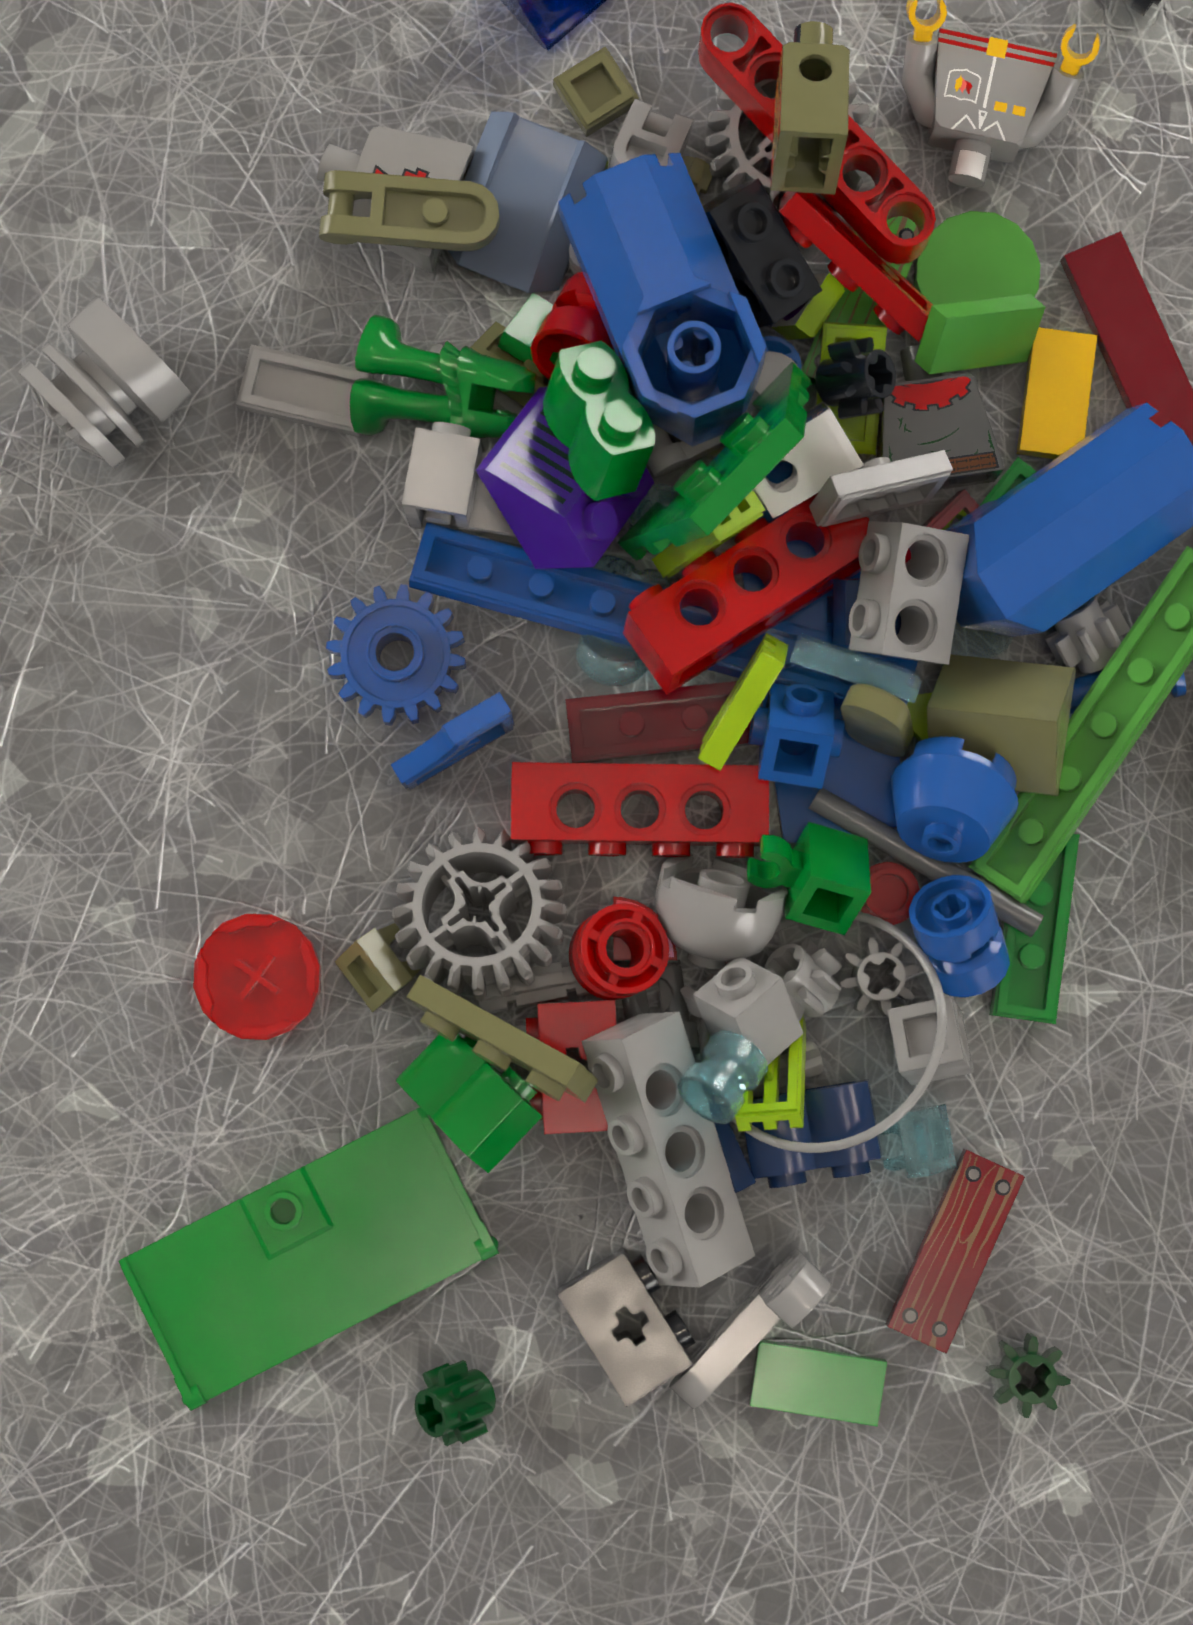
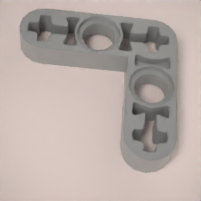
M794 1249L781 1260L691 1357L693 1365L676 1375L669 1387L692 1409L697 1408L717 1389L780 1319L790 1328L796 1326L822 1300L832 1283L798 1249Z

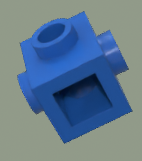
M773 683L768 693L766 707H759L750 723L748 743L759 746L758 779L822 789L829 757H839L844 736L845 721L834 718V692L822 691L807 684H793L789 686Z

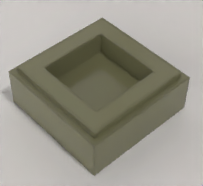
M606 46L553 79V87L586 137L628 112L634 99L639 100L638 95Z

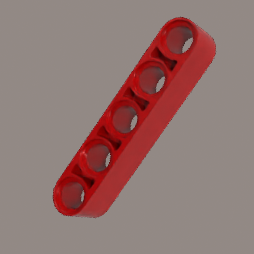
M735 3L719 4L711 9L703 19L698 49L700 64L710 78L773 143L775 98L763 96L755 85L764 79L777 80L782 44L744 6ZM730 33L739 37L744 46L737 51L726 52L717 48L712 40L719 34ZM848 115V136L836 193L820 194L878 256L894 264L910 263L917 259L927 246L936 221L934 207L918 187ZM854 170L866 172L873 179L875 187L865 192L854 191L847 186L843 180V175ZM897 216L907 217L916 224L919 234L913 238H899L890 231L887 221Z

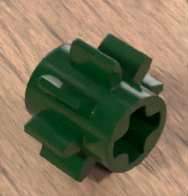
M1032 1333L1026 1334L1024 1347L1013 1348L1001 1340L999 1342L1000 1350L1005 1355L1000 1365L986 1366L985 1370L989 1375L1000 1379L1003 1384L1002 1387L996 1390L993 1396L999 1404H1004L1015 1396L1018 1398L1017 1408L1019 1414L1024 1418H1029L1032 1412V1404L1044 1403L1050 1409L1056 1410L1058 1407L1052 1395L1057 1385L1065 1386L1071 1383V1379L1060 1372H1056L1053 1364L1060 1360L1063 1355L1062 1351L1054 1346L1039 1354V1343L1037 1337ZM1025 1361L1032 1367H1037L1034 1374L1039 1382L1031 1389L1025 1384L1019 1383L1021 1375L1017 1368Z
M462 1360L452 1365L446 1363L422 1374L428 1388L417 1393L414 1406L418 1422L428 1435L435 1438L442 1436L444 1445L449 1446L458 1441L464 1444L488 1432L482 1418L493 1413L496 1398L492 1384L484 1373L477 1369L468 1371L466 1361Z

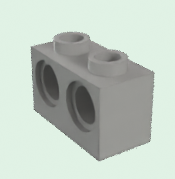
M869 521L867 535L863 539L859 550L861 574L857 600L849 614V630L851 632L849 650L949 665L969 535L903 522ZM910 549L911 564L907 571L905 566V556L907 550ZM900 613L901 628L898 635H896L895 620Z

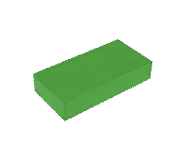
M1031 294L932 305L915 362L928 374L1027 362L1046 306Z

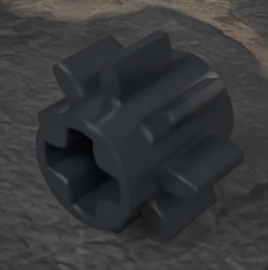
M871 337L829 344L827 347L831 358L825 359L819 364L815 378L817 392L822 401L831 407L838 406V418L840 419L882 413L884 408L881 398L888 397L893 392L896 383L895 366L890 356L883 350H873L874 343Z

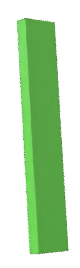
M1186 546L1070 717L1058 796L1019 792L1017 795L1018 809L1012 820L982 857L973 860L969 868L1021 903H1027L1193 659L1192 548Z

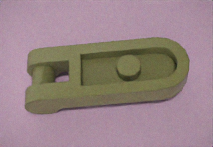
M340 170L328 171L324 175L323 194L329 200L327 215L320 218L319 238L325 242L345 245L359 242L454 251H475L488 245L497 235L500 225L498 202L492 192L481 184L471 181ZM371 199L370 217L353 216L355 200Z

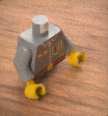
M908 0L906 12L914 27V32L910 33L906 40L902 86L915 120L928 128L927 141L929 145L953 151L948 173V180L950 182L968 188L983 187L990 160L1004 163L1013 162L1020 148L1036 147L1066 118L1084 77L1080 68L1082 65L1089 64L1097 56L1100 47V36L1098 33L1096 34L1091 50L1087 53L1078 54L1071 50L1068 42L1073 36L1077 24L1068 27L1063 34L1061 52L1064 59L1062 62L1055 63L1058 51L942 26L947 16V9L943 0H937L936 13L933 17L926 20L915 16L918 0ZM939 29L937 36H935L933 32Z

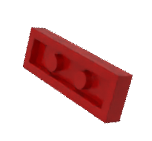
M787 191L781 198L779 212L785 217L783 222L793 239L806 249H809L812 244L819 248L831 260L827 265L829 271L845 288L855 292L860 287L877 303L873 311L891 331L900 335L906 330L919 342L922 339L933 304L890 263L878 256L861 236L815 193Z

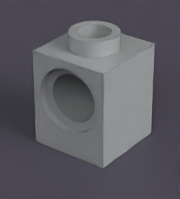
M951 996L944 997L947 1013L946 1038L939 1066L932 1081L974 1073L963 1013ZM935 999L887 1009L898 1070L911 1085H917L921 1080L934 1048L937 1031Z

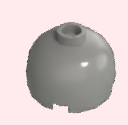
M694 856L668 858L662 864L656 893L658 918L670 941L681 950L689 953L688 960L691 963L709 969H722L725 967L726 961H732L738 957L747 959L760 953L775 935L784 913L788 895L786 887L776 892V887H757L747 881V865L725 859L713 858V869L691 868Z

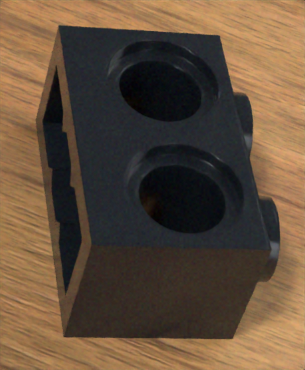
M759 178L728 189L703 205L738 293L747 298L759 328L775 324L822 291L821 286Z

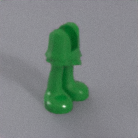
M374 315L367 322L357 347L355 357L357 371L369 374L396 375L443 384L447 395L412 391L394 387L375 379L359 378L353 383L350 392L351 423L354 432L357 434L372 436L382 432L390 419L429 423L447 422L469 428L471 430L470 437L500 439L518 414L512 413L509 410L493 409L496 388L504 392L534 393L537 374L526 367L510 361L480 354L468 346L463 347L460 351L448 341L445 342L440 354L411 347L402 343L400 327L393 319Z

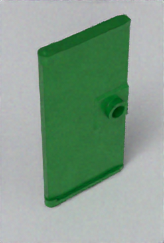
M419 1107L119 1260V1264L174 1375V1381L182 1395V1402L192 1411L208 1403L209 1399L481 1260L485 1261L499 1254V1243L495 1237L491 1236L484 1220L481 1219L431 1117Z

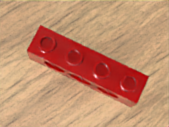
M815 494L789 509L787 513L771 523H768L765 518L758 519L735 537L734 542L736 545L718 556L713 551L706 552L684 568L681 573L683 578L666 589H663L660 584L654 585L634 598L629 604L631 611L627 614L623 635L665 694L668 695L833 589V579H849L861 571L859 550L863 539L867 535L869 518L863 517L822 527V525L817 526L809 508L817 496ZM793 540L805 541L814 548L817 555L811 558L798 557L789 550L787 543ZM740 573H752L762 580L765 588L755 592L744 590L736 583L734 576ZM688 606H700L710 613L713 621L706 625H694L683 617L681 610Z
M512 762L511 842L512 844H521L528 841L531 846L529 854H534V856L562 855L563 844H588L589 856H626V845H652V856L690 857V846H716V857L753 858L754 846L760 847L762 835H769V781L758 779L759 765H724L719 771L705 764ZM575 793L588 797L595 809L591 821L585 826L578 828L565 825L557 815L560 801L567 795ZM636 794L650 797L658 809L656 821L646 828H634L628 825L621 815V806L628 797ZM698 795H707L715 799L721 809L720 822L710 829H699L693 826L685 814L686 803L691 798Z

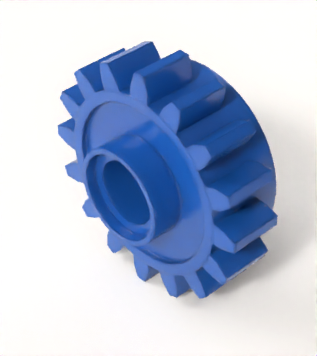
M400 585L396 599H388L381 586L374 587L373 593L375 603L366 606L361 600L354 597L350 600L352 608L356 613L352 621L337 616L333 621L344 636L342 640L326 642L327 651L341 657V662L335 663L327 669L331 679L347 678L348 682L338 694L344 702L360 696L362 698L358 709L360 716L368 718L377 708L382 710L385 725L392 726L397 713H406L412 724L419 723L420 708L428 705L436 713L442 710L437 697L442 690L455 694L459 690L458 684L450 677L451 670L466 669L467 662L464 657L452 654V649L465 642L462 631H445V628L454 618L453 613L447 608L434 615L431 612L434 597L428 591L416 603L411 601L408 585ZM393 641H404L414 648V656L411 663L399 671L387 670L380 664V655L383 648Z

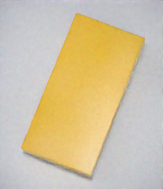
M1038 328L1028 358L1016 454L1056 459L1085 438L1097 335Z

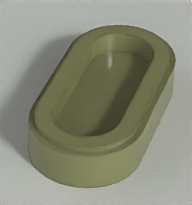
M867 684L850 686L840 708L847 734L858 743L879 753L893 757L905 756L914 736L908 706L895 695L878 687Z

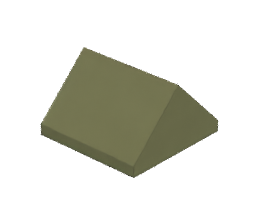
M950 654L949 665L943 664L927 706L928 738L956 737L965 739L962 750L979 754L991 762L995 757V753H998L1008 761L1016 774L1017 784L1015 791L1058 796L1076 669L1073 667Z

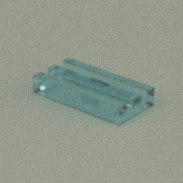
M803 633L800 636L797 635L790 654V662L855 684H867L878 687L912 703H915L922 683L917 671L852 651Z

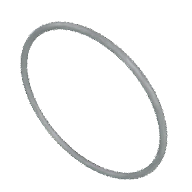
M859 912L855 918V921L878 927L902 942L920 962L933 989L937 1011L936 1038L930 1061L916 1088L905 1102L883 1121L866 1131L841 1140L823 1143L794 1142L772 1136L753 1125L751 1131H745L747 1134L766 1144L789 1151L824 1153L842 1150L861 1144L883 1133L904 1117L922 1097L934 1077L944 1050L947 1028L946 1003L942 985L927 955L906 933L889 922L863 912ZM782 919L776 933L799 924V922ZM701 1018L699 1035L701 1063L719 1099L723 1112L736 1124L735 1109L723 1095L712 1069L709 1054V1032L703 1018Z

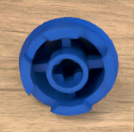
M933 737L917 742L913 754L900 763L893 771L891 788L897 831L901 839L911 849L926 857L944 862L962 863L976 860L989 850L1016 814L1018 798L1015 792L1017 784L1016 774L1005 758L995 753V757L991 762L979 754L962 750L965 739L956 737Z

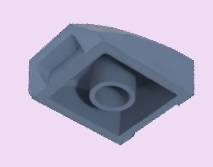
M491 111L464 181L481 184L492 192L499 208L500 225L498 232L488 245L479 250H448L459 266L526 293L559 290L569 268L570 241L560 219L558 201L569 193L574 204L586 197L587 195L582 183L594 174L608 169V158L586 141L574 139L524 119L514 112Z

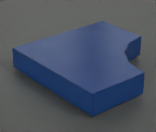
M498 692L442 725L441 729L429 740L392 763L391 766L405 789L409 788L411 790L512 731L513 726H515L512 712L501 693Z

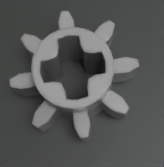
M1094 596L1054 625L1057 631L1046 636L1045 641L1058 664L1064 662L1066 667L1077 665L1081 673L1088 674L1099 671L1106 666L1121 644L1119 636L1127 633L1130 627L1117 603L1110 605L1107 599L1098 603Z
M874 937L867 938L865 943L867 955L862 958L851 953L843 955L842 958L853 967L851 978L843 979L838 983L841 988L854 987L855 991L859 994L854 1004V1010L861 1011L866 1008L869 1001H878L880 1013L882 1016H888L887 1009L892 1008L889 999L895 996L908 1001L914 999L913 993L905 988L904 985L906 976L913 975L920 970L919 966L915 965L903 966L902 962L898 959L903 949L901 942L892 945L888 952H879L877 941ZM885 961L890 965L886 976L893 981L890 989L877 988L871 993L867 989L870 977L863 970L866 965L877 966Z
M806 938L801 946L790 943L779 947L770 955L765 964V969L782 977L799 1021L803 1014L807 1017H818L826 1013L835 1004L841 991L838 981L833 977L841 969V963L825 948L820 949L809 938Z

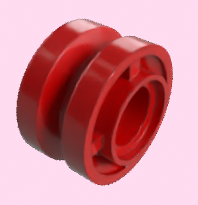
M627 903L607 906L588 917L577 927L569 945V963L578 983L590 994L606 1000L626 999L648 989L662 976L669 959L668 937L660 921L648 910ZM609 937L620 938L628 945L631 960L627 968L619 967L609 959L606 951Z

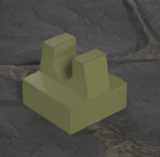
M396 923L376 930L374 927L357 939L335 961L336 965L372 1012L391 1000L421 970H412L407 961L401 962L389 947L396 940L395 934L400 930Z

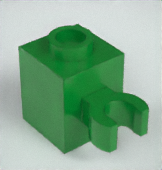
M809 821L793 849H791L790 844L785 839L779 836L762 835L760 839V858L769 862L760 861L755 858H749L747 861L748 882L761 888H774L780 885L787 888L785 919L844 936L871 894L868 839Z

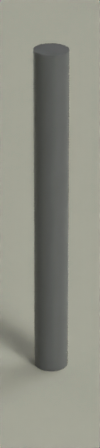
M823 787L818 790L808 808L851 834L868 839L870 845L933 881L951 875L971 876L982 881L991 892L998 919L1029 937L1034 935L1043 920V914L1019 902L1012 896L953 862L935 860L914 851L901 839L896 829Z

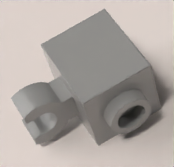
M744 957L733 959L722 969L705 968L704 972L708 982L698 991L686 985L680 989L689 1012L696 1017L703 1018L715 1049L756 1073L761 1072L803 1034L782 977Z

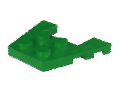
M791 362L751 403L759 413L753 418L746 412L737 418L720 438V441L726 447L708 465L702 460L693 464L673 487L679 495L667 507L657 501L617 543L635 561H638L646 555L647 550L652 555L661 553L670 543L678 547L707 537L804 438L807 411L803 406L809 401V393L805 389L811 385V380L794 362Z

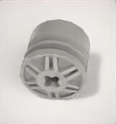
M95 296L66 324L70 334L82 351L72 359L57 347L47 343L41 350L61 372L52 381H49L28 361L18 373L26 380L36 400V405L82 451L106 461L115 470L126 459L106 438L115 428L138 448L144 440L129 415L138 407L153 419L163 423L192 394L139 335L105 302Z

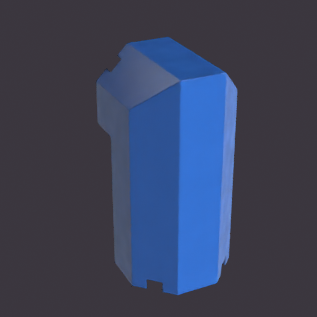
M668 153V166H661L656 154L641 155L591 176L582 183L587 196L574 204L571 194H567L558 201L559 214L614 350L626 370L628 384L634 398L647 411L654 425L693 447L721 436L737 418L746 413L763 370L767 346L747 298L738 293L681 153Z
M1147 402L1126 409L997 500L982 504L946 529V531L969 535L956 616L960 626L974 630L996 632L995 634L1007 637L1045 632L1193 527V445L1184 430L1172 421L1161 428L1149 418L1159 411Z

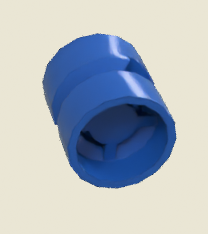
M963 875L938 878L923 886L913 897L910 904V922L918 945L936 970L943 993L949 996L966 998L983 994L996 987L1006 976L1010 960L989 889L982 881Z

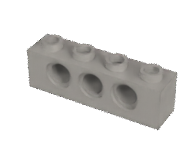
M680 1012L638 1014L583 1040L582 1045L588 1060V1071L598 1079L595 1088L597 1089L608 1124V1137L617 1152L627 1184L628 1201L636 1213L647 1248V1261L655 1273L659 1285L700 1288L755 1257Z

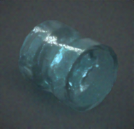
M721 1030L714 1033L702 1051V1062L690 1065L677 1086L680 1096L695 1113L711 1122L727 1124L732 1122L745 1102L743 1094L756 1089L768 1071V1065L762 1052L751 1041L737 1033Z

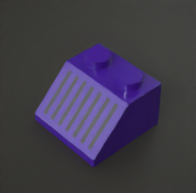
M548 386L539 387L478 466L476 472L535 569L594 567L655 482L647 468H645L636 491L597 501L590 498L580 488L571 472L568 458L569 448L557 439L546 421L543 411V399Z

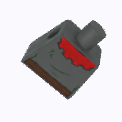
M920 344L902 349L900 355L905 381L895 383L893 392L888 397L881 398L884 411L879 413L876 458L888 457L893 462L945 450L953 471L939 490L995 482L1004 470L1003 460L972 373L942 376V373L928 374L915 362Z

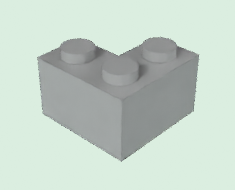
M434 422L432 430L416 427L402 499V506L409 526L424 530L428 522L508 545L522 547L476 472L478 466L488 455V453L482 451L481 440L470 437L471 430L458 424Z

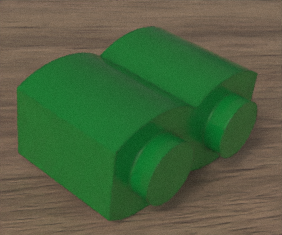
M603 341L561 349L544 395L543 411L553 434L561 443L569 448V465L576 482L594 501L636 491L655 446V431L647 411L637 399L628 393V377L621 360Z
M460 1033L457 1034L453 1042L438 1035L400 1074L396 1082L467 1157L489 1173L543 1117L529 1102L537 1092L512 1067L508 1066L506 1071L500 1073L492 1064L474 1054L472 1049L477 1043L466 1036L463 1037Z

